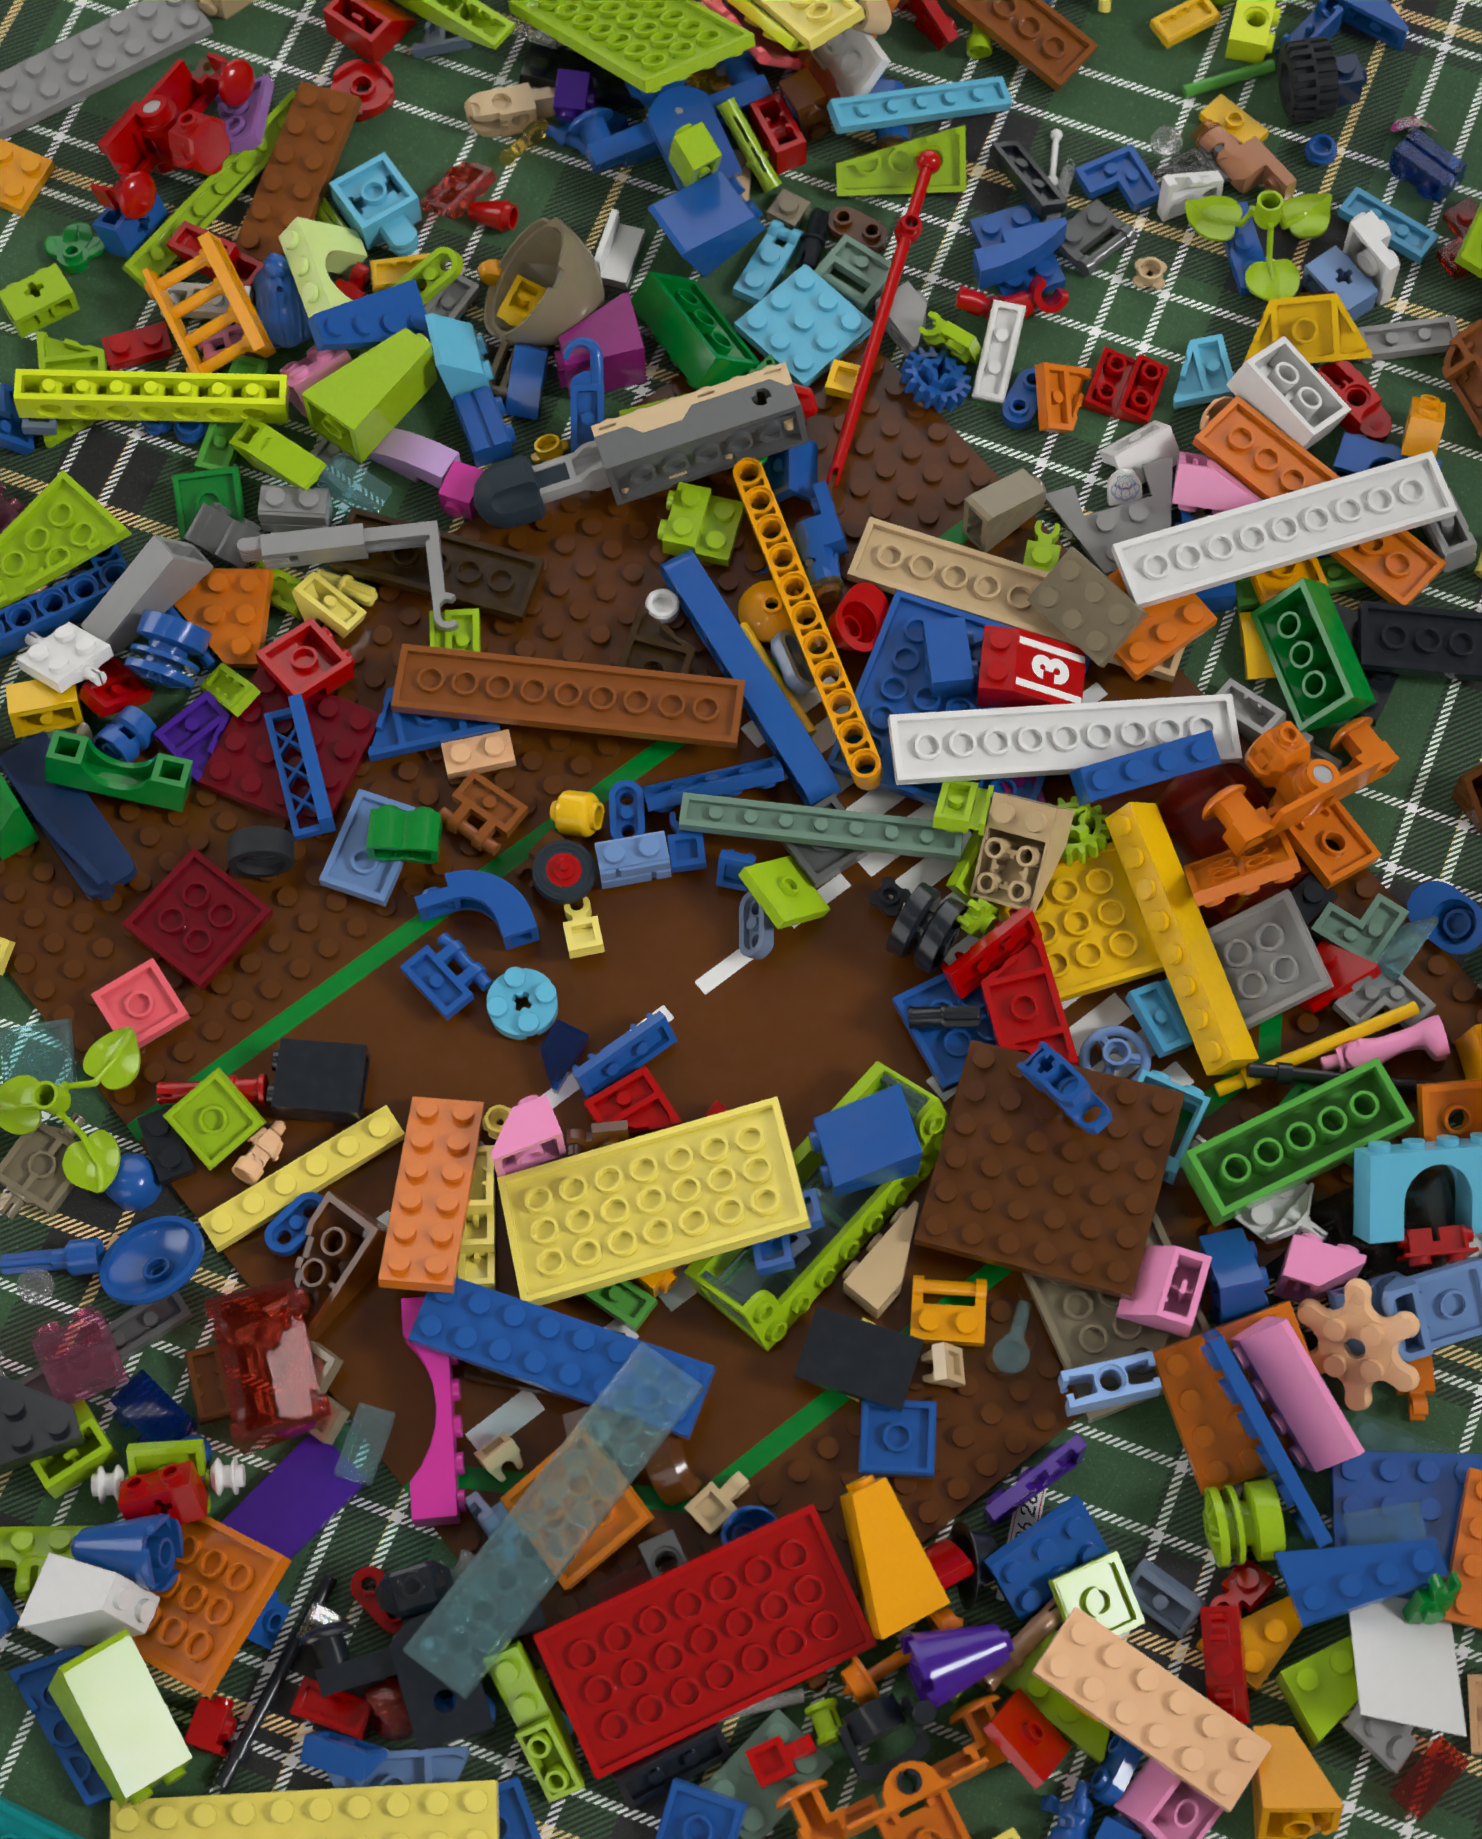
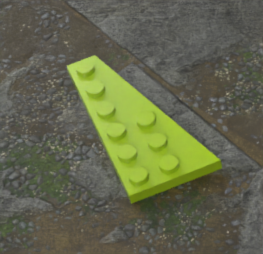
M64 470L0 534V610L132 535L119 520Z

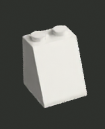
M49 1553L17 1625L64 1650L79 1645L87 1647L100 1644L124 1629L128 1630L131 1637L145 1634L155 1615L160 1597L116 1572Z

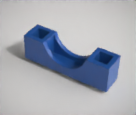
M1208 730L1084 766L1069 774L1080 807L1148 785L1204 771L1222 763L1212 730Z

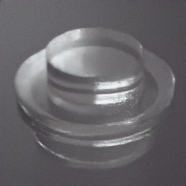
M1161 126L1151 136L1150 147L1158 156L1172 157L1178 154L1182 148V137L1179 131L1172 126Z
M38 1267L27 1269L20 1275L17 1281L19 1296L25 1302L33 1305L46 1302L52 1296L55 1288L51 1274L45 1269Z

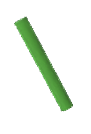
M1273 59L1232 70L1182 85V93L1185 98L1274 72L1276 71V65Z

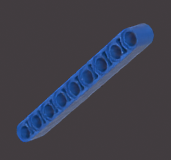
M688 550L660 564L659 569L666 585L678 597L681 609L724 677L745 680L743 707L773 755L777 756L783 771L804 804L812 807L831 794L837 795L840 793V785L833 771L695 554Z

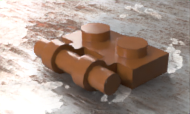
M472 770L451 795L453 802L458 804L459 808L452 812L447 807H443L439 812L441 813L442 822L447 824L446 828L454 834L460 833L472 841L471 845L477 850H485L492 856H495L500 850L501 844L493 840L492 836L497 831L506 838H509L528 815L529 809L528 806ZM472 814L484 822L480 829L467 822V819Z

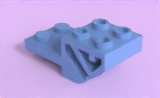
M1476 1256L1408 1277L1394 1271L1365 1280L1372 1289L1371 1303L1378 1314L1390 1317L1400 1311H1409L1419 1319L1420 1330L1413 1338L1405 1339L1399 1344V1355L1404 1362L1433 1355V1349L1482 1335V1259ZM1344 1287L1327 1291L1331 1309H1339L1343 1306L1345 1302ZM1357 1339L1348 1340L1347 1344L1357 1356L1365 1354V1346L1361 1341Z

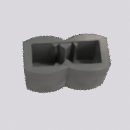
M213 502L212 506L203 503L184 537L185 541L194 544L198 549L233 568H249L252 562L242 560L237 548V542L241 538L262 535L259 533L261 527L246 518H243L242 522L231 518L230 514L232 511L217 502Z

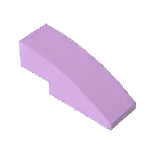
M393 428L368 456L369 459L416 483L421 479L439 489L453 461L461 462L459 452L421 435Z

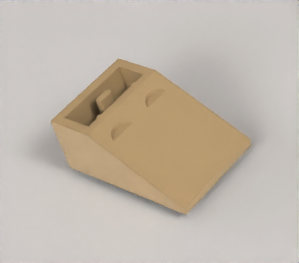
M994 792L969 896L982 898L986 901L1019 910L1026 906L1035 913L1067 845L1075 811L1012 794Z

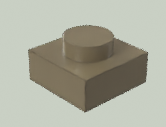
M783 188L768 209L767 220L772 222L776 219L784 223V227L790 230L798 229L811 210V202Z

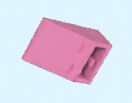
M1179 451L1172 491V503L1178 504V509L1197 512L1199 507L1212 509V514H1218L1263 500L1207 455Z

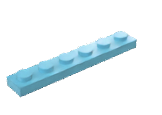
M997 76L830 99L826 107L836 133L842 134L1006 111L1010 109L1013 102L1003 77Z

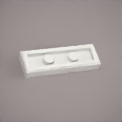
M993 299L972 391L973 399L1003 405L1007 395L1026 306Z

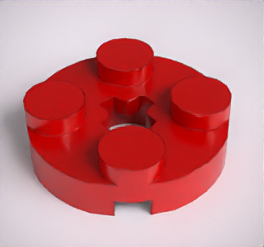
M354 59L342 64L333 74L331 89L359 96L362 101L355 122H364L368 118L383 113L395 101L393 76L389 69L380 62L372 60L373 64L363 63L362 59ZM359 85L363 88L370 87L366 92H357V86Z

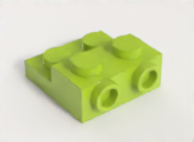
M679 482L677 490H670L667 497L666 510H670L668 520L661 519L657 537L662 540L663 553L678 556L691 550L699 561L729 567L745 510L742 501L713 496L711 488Z

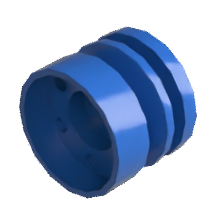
M144 609L136 633L148 640V645L132 643L129 650L143 657V659L128 656L124 666L151 683L167 688L192 690L195 680L182 672L198 674L200 668L187 660L188 655L203 657L212 634L200 626L175 616Z

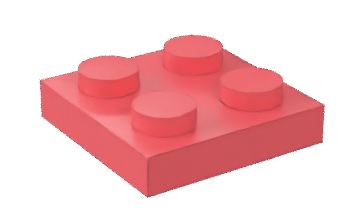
M153 958L91 994L113 1031L125 1027H131L135 1031L139 1049L190 1019L188 1012Z

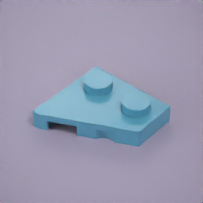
M1222 334L1189 340L1179 383L1173 398L1174 409L1212 402L1216 398L1224 396L1236 397L1226 386L1234 375Z

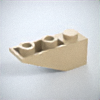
M915 1200L908 1208L902 1206L897 1210L890 1220L892 1227L884 1236L878 1233L868 1244L866 1250L869 1253L861 1262L853 1261L842 1276L845 1279L843 1282V1292L876 1319L882 1315L901 1293L918 1215L919 1203Z

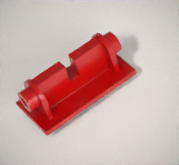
M1464 1224L1437 1227L1438 1241H1433L1431 1228L1404 1229V1241H1397L1399 1249L1404 1248L1405 1254L1396 1258L1397 1262L1409 1261V1267L1428 1266L1432 1264L1431 1259L1445 1258L1446 1264H1451L1468 1259V1256L1479 1251V1247L1469 1248V1243L1474 1241V1233L1471 1227L1466 1228Z

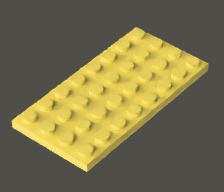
M777 1096L497 1177L520 1299L539 1306L811 1228L781 1105Z

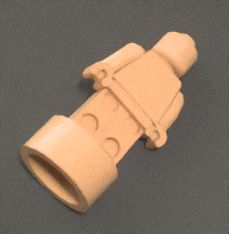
M275 1120L269 1129L262 1127L253 1136L248 1138V1142H252L253 1146L245 1156H240L231 1168L236 1177L249 1185H255L264 1173L263 1167L269 1158H272L273 1162L278 1160V1155L283 1147L280 1136L286 1130L285 1123L282 1120Z

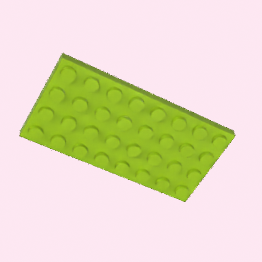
M508 0L510 13L646 94L658 92L667 84L685 80L692 73L701 69L712 68L717 62L729 57L739 56L745 50L756 46L754 33L694 0Z

